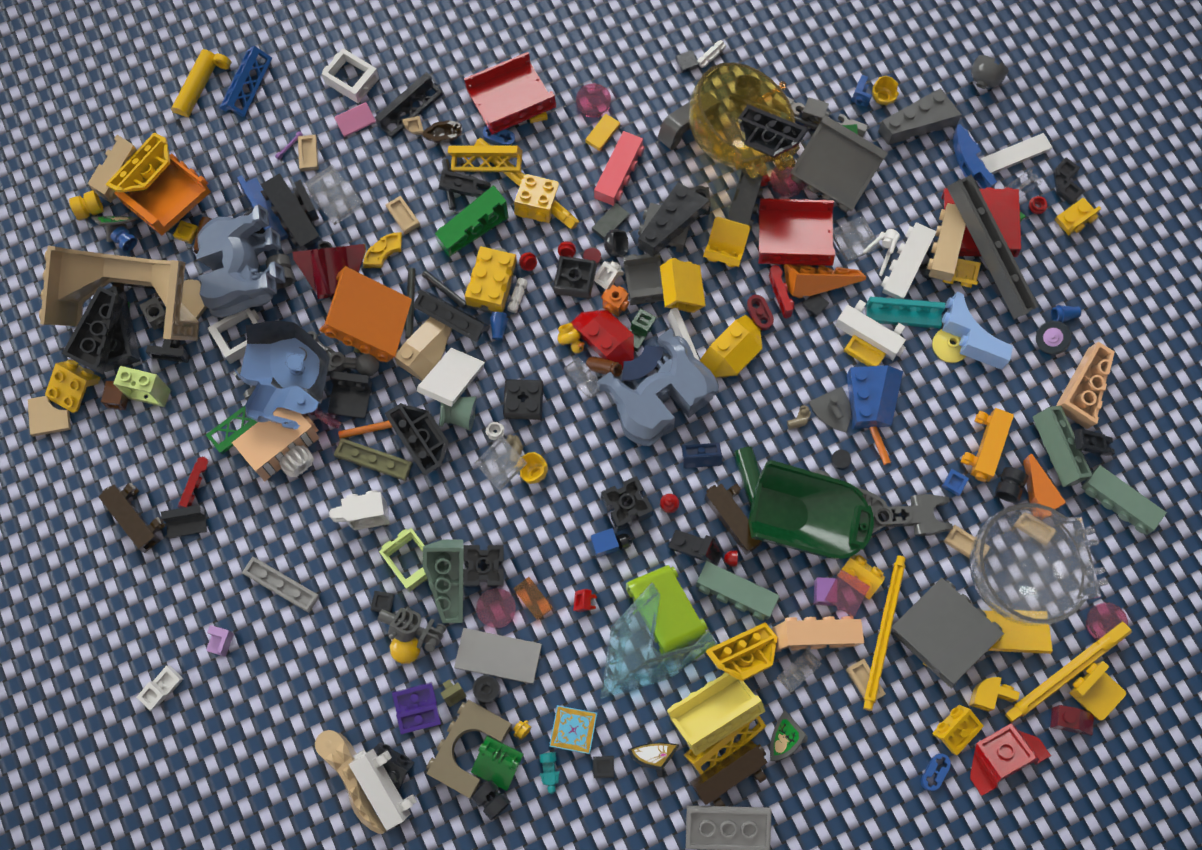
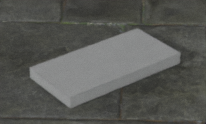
M463 628L454 668L534 684L542 644Z
M687 805L686 849L770 850L771 808Z

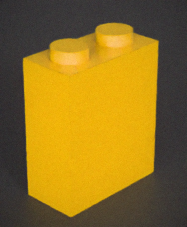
M671 258L660 266L666 308H678L681 311L694 313L705 307L700 265Z

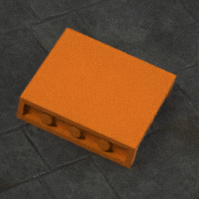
M172 153L169 155L170 165L146 190L129 192L128 194L117 191L114 193L128 209L161 236L211 193L205 178L202 176L198 177V174L192 168L189 169L183 161L179 162Z
M345 266L337 274L336 280H338L335 294L325 324L319 331L325 333L330 338L342 341L347 346L359 349L364 354H370L379 361L389 362L396 356L412 299Z

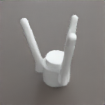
M888 229L886 233L881 232L879 237L863 250L864 254L867 253L880 240H882V245L885 248H889L879 273L880 276L883 275L890 255L893 253L896 243L900 238V234L894 229Z

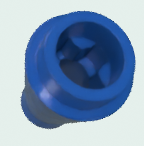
M1057 305L1051 310L1052 320L1062 323L1081 316V308L1079 306Z
M492 312L490 317L492 339L503 340L508 322L507 314Z

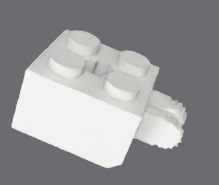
M376 490L368 491L365 495L360 496L357 494L348 495L346 498L341 499L342 506L331 508L329 512V517L334 522H347L354 530L390 524L387 502L382 493Z

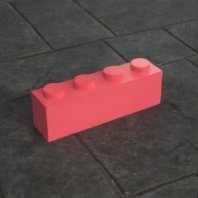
M623 131L594 189L595 199L612 206L617 200L620 201L623 195L622 189L630 181V172L635 171L638 163L636 160L644 152L643 138Z

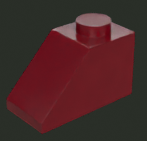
M1063 705L1052 707L1050 728L1093 735V714L1079 708Z

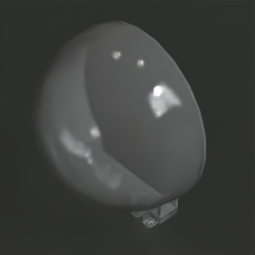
M1021 503L1004 508L985 522L979 529L971 546L969 559L970 575L976 591L988 607L1011 622L1026 626H1046L1067 619L1076 613L1086 600L1101 597L1099 586L1108 585L1107 580L1097 581L1096 575L1104 573L1105 569L1104 567L1094 568L1089 547L1098 545V541H1088L1086 536L1095 533V528H1084L1082 517L1067 518L1053 508L1037 503Z

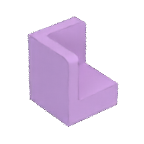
M210 625L207 633L211 635L206 650L226 657L234 633Z

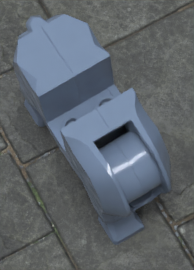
M259 204L254 207L249 215L237 218H213L206 223L197 235L199 251L196 259L215 270L198 276L201 284V299L204 306L209 308L211 315L214 317H227L250 307L266 305L273 298V295L277 294L276 284L285 283L284 268L275 261L271 262L264 272L258 273L259 261L257 256L263 251L281 249L280 235L272 228H268L263 234L254 233L262 227L269 226L268 211Z
M672 328L660 335L657 340V344L660 347H664L670 353V355L663 353L661 359L657 361L658 373L646 377L640 384L636 381H622V373L620 376L614 377L611 372L597 381V389L610 393L617 405V414L620 418L624 435L631 441L643 446L655 444L663 435L674 430L675 417L664 405L670 398L669 396L672 397L686 416L690 418L698 410L705 407L719 391V384L713 373L694 357L687 341L680 336H675Z

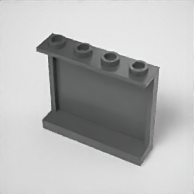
M824 116L789 175L792 176L791 180L794 182L806 184V189L815 194L816 192L821 193L824 200H834V202L839 204L838 208L845 212L848 210L853 211L888 152L831 118Z
M941 578L891 627V633L952 689L958 683V680L998 640L1002 639L1004 633L1000 625L996 622H991L982 609H976L966 595L957 592L953 583Z

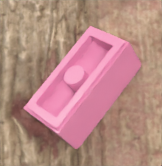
M366 102L335 116V121L344 137L376 123Z

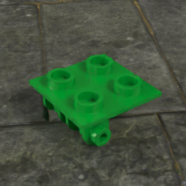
M487 735L484 743L481 744L478 750L479 754L471 773L486 781L492 780L498 787L507 791L524 754Z

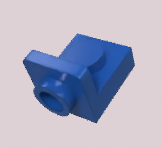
M861 75L851 101L857 105L868 107L872 95L866 93L869 86L866 84L868 77Z

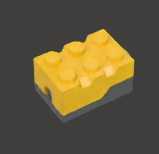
M480 246L476 257V264L471 273V280L465 293L467 308L491 314L492 312L504 313L518 268L516 254L508 253L502 248L491 249Z

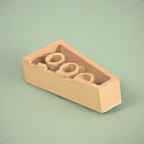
M1099 341L1087 349L1056 405L1062 406L1067 417L1086 429L1098 423V412L1102 406L1103 401L1101 400L1103 392L1106 390V380L1110 373L1115 353Z
M834 616L823 617V620H816V617H806L804 620L798 621L797 617L785 618L784 622L771 628L778 637L775 652H781V650L790 647L791 651H797L799 649H806L808 646L812 650L826 648L827 645H829V648L856 647L864 643L861 619H854L853 616H844L840 620H835Z

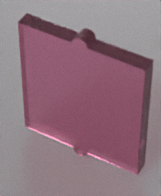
M841 569L825 600L836 606L837 610H843L854 617L870 586L860 581L857 576L853 577Z

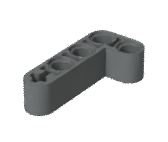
M708 91L701 93L665 118L657 137L658 140L670 150H673L680 143L683 133L712 115L718 109L720 102Z

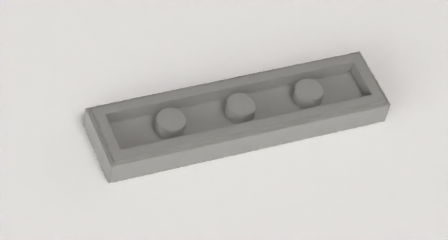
M255 557L251 558L242 572L245 576L310 613L320 597L315 592Z

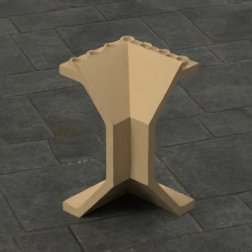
M55 246L47 247L45 252L46 268L43 272L44 289L41 292L42 308L39 311L40 324L77 326L82 318L85 301L95 294L98 287L104 288L111 282L155 288L166 306L163 339L198 341L199 321L182 303L186 262L110 255Z

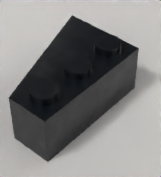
M742 166L740 180L736 187L728 220L749 225L750 230H752L754 220L751 217L752 214L756 215L759 204H756L757 198L761 199L764 188L760 187L764 172Z

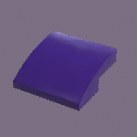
M432 682L392 692L401 734L441 724Z

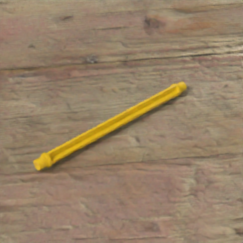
M897 556L896 562L893 565L890 587L864 697L863 709L872 711L873 705L876 703L879 681L905 569L904 563L906 558L904 556Z

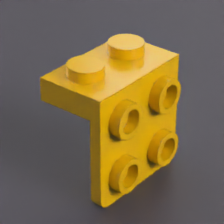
M529 174L524 175L514 201V215L550 223L552 204L559 183Z
M716 217L703 257L712 262H723L729 267H739L750 232V226Z
M74 360L55 363L45 396H48L49 400L70 412L75 413L79 410L86 387L98 384L101 377L95 375L92 370L79 366V363Z
M1104 661L1097 664L1093 662L1086 669L1087 674L1083 678L1079 677L1073 683L1074 688L1069 692L1099 721L1104 720L1126 696V691L1105 673L1109 666Z

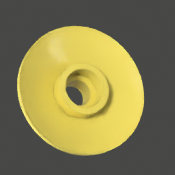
M942 329L935 334L932 348L939 359L948 363H957L966 357L960 354V337L942 331ZM950 340L954 341L956 345H952Z

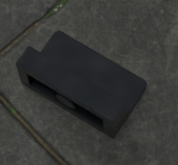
M201 505L161 512V519L166 522L167 537L170 539L207 532L206 510Z

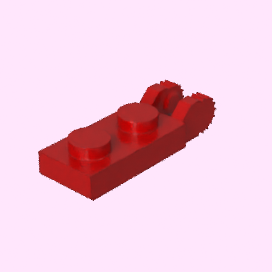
M774 265L770 268L769 280L783 318H789L792 315L793 309H795L792 299H789L787 284L783 283L781 279L783 274L781 268Z
M205 456L198 458L179 501L178 508L192 505L195 498L192 492L194 487H199L202 477L199 475L205 472L209 462Z

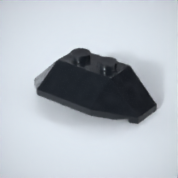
M747 105L738 118L744 145L773 158L798 146L808 132L806 127L751 105Z
M400 403L384 413L424 476L442 466L449 442L428 410Z

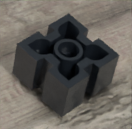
M637 476L622 482V488L618 490L616 486H613L601 492V499L607 512L613 511L611 512V520L617 532L632 526V520L636 518L638 522H641L653 516V508L648 498L641 497L643 496V488ZM624 502H627L630 506H624Z
M464 545L463 563H468V569H463V587H479V582H487V587H503L504 569H499V563L504 561V545H488L487 550H480V545ZM481 562H485V565H488L489 569L486 568L485 571H481V568H478V565H480Z

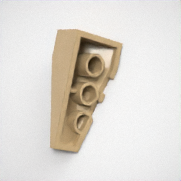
M430 317L397 351L394 357L396 364L423 381L441 360L452 328Z

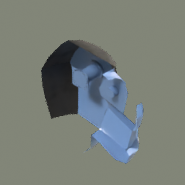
M266 321L246 325L247 346L240 375L235 370L239 379L244 383L256 386L245 404L246 415L257 422L271 421L282 424L284 428L298 429L300 425L296 421L274 416L273 412L277 407L301 414L315 411L319 403H322L330 358L311 335L294 322ZM299 347L304 348V349L306 350V352H307V358L305 359V361H303V360H304V358H305V356H306V353H305V351H304L303 349H301V348H299Z

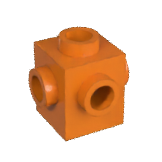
M612 285L602 295L603 308L618 317L622 311L627 309L630 303L627 291L620 286Z

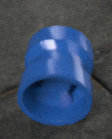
M124 226L116 228L111 234V239L119 244L123 252H128L137 245L138 240Z

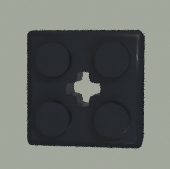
M560 256L553 285L554 293L590 299L597 269L596 261Z
M506 379L503 406L504 418L541 420L543 381ZM522 397H526L525 402H521Z

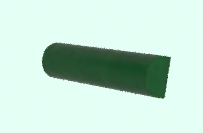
M748 446L736 450L734 456L751 509L755 486L761 473L753 447Z

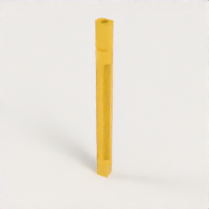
M479 138L474 146L491 145L482 138ZM493 158L490 161L495 166L501 163L499 158ZM506 162L509 167H515L511 162ZM503 172L518 186L521 185L524 173ZM556 200L553 201L551 214L570 229H575L579 220Z
M1122 621L1017 702L1005 716L1012 723L1021 716L1024 717L1130 635L1132 630Z

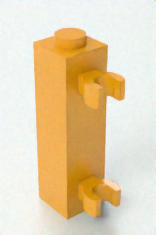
M995 408L990 415L983 411H979L976 414L974 422L987 426L977 456L965 452L961 459V463L973 466L970 475L975 476V479L989 482L994 477L1014 414Z

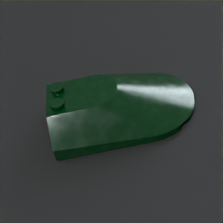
M769 460L766 462L756 483L748 523L751 538L829 559H845L857 554L868 544L873 533L874 517L871 506H868L863 497L864 494L854 485L839 479Z

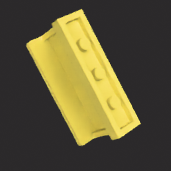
M724 672L722 676L708 682L704 687L696 692H692L682 701L673 704L667 712L671 721L696 756L764 713L765 709L762 700L758 695L755 696L744 681H740Z

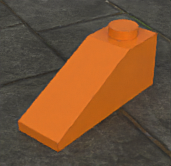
M1030 454L1023 460L1024 470L1028 475L1026 483L1032 511L1043 518L1063 506L1066 502L1033 454Z

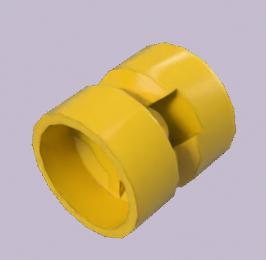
M95 190L84 193L83 198L81 196L69 198L70 207L78 221L86 219L90 213L95 216L104 212L101 200Z

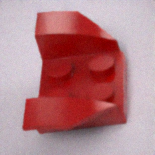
M1011 723L976 743L970 779L980 795L983 796L997 788L1001 780L1033 762L1035 765L1051 757V754L1040 738L1019 731Z

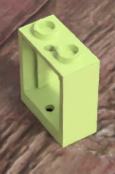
M123 366L119 367L113 383L128 399L165 407L171 391L157 374Z
M412 528L401 531L398 534V538L392 542H386L379 551L408 592L427 580L423 567L405 579L389 556L412 539L423 552V546L425 545Z

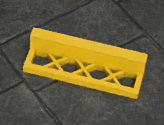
M448 146V154L452 156V172H521L523 151L518 146ZM457 158H464L467 161L462 167H456ZM476 158H481L484 161L479 167H474L472 164ZM493 158H499L501 161L496 167H492L489 164ZM511 158H517L516 167H509L506 162Z
M758 716L695 756L690 749L684 756L698 773L702 775L747 744L766 725L761 717ZM756 719L758 724L753 729H749L750 723ZM742 734L741 739L737 743H733L734 737ZM726 748L725 753L722 756H718L719 750ZM707 761H711L710 766L703 771L701 766Z

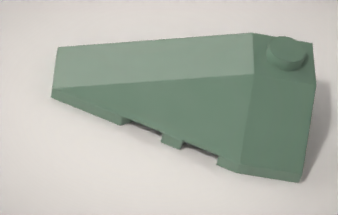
M443 539L423 546V569L432 590L442 623H463V539Z

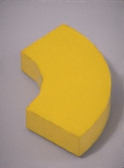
M402 232L391 233L381 237L378 242L368 249L364 257L363 267L382 268L388 256L401 252Z

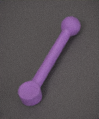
M297 132L293 140L281 152H278L275 158L280 160L283 154L298 140V136H303V133Z

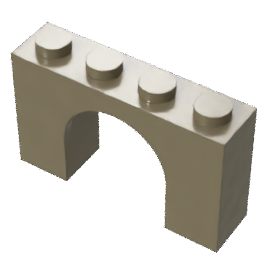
M468 699L466 703L463 702L457 712L460 715L456 722L452 721L447 729L449 734L446 740L442 739L439 743L437 756L435 759L432 757L427 764L426 769H428V772L426 774L472 799L482 780L464 771L456 763L454 748L458 739L468 732L478 731L503 743L512 724Z

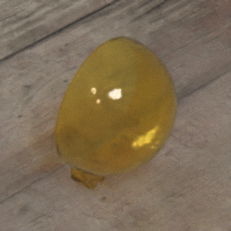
M734 62L721 63L707 70L701 76L692 92L688 110L690 129L701 150L720 164L736 168V170L745 168L750 178L758 177V174L761 176L767 175L765 163L774 161L780 171L786 170V167L789 169L794 168L796 161L793 156L800 149L799 145L776 158L770 157L744 145L738 123V118L747 105L795 123L793 109L782 89L770 77L748 65Z

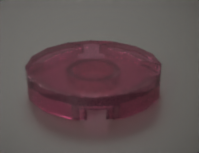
M596 83L587 84L578 91L576 105L578 110L585 116L599 117L609 110L611 96L604 86Z
M792 162L778 164L770 175L772 189L783 197L796 196L805 186L802 182L798 184L791 180L792 176L789 174L795 165Z
M316 408L313 412H308L334 428L339 429L342 424L341 421L319 408Z
M500 588L485 591L479 597L476 605L478 618L484 625L490 628L499 629L507 626L513 620L516 611L514 598L509 592Z
M1104 602L1097 604L1087 614L1086 626L1089 633L1096 640H1099L1122 621L1128 626L1125 612L1113 603Z

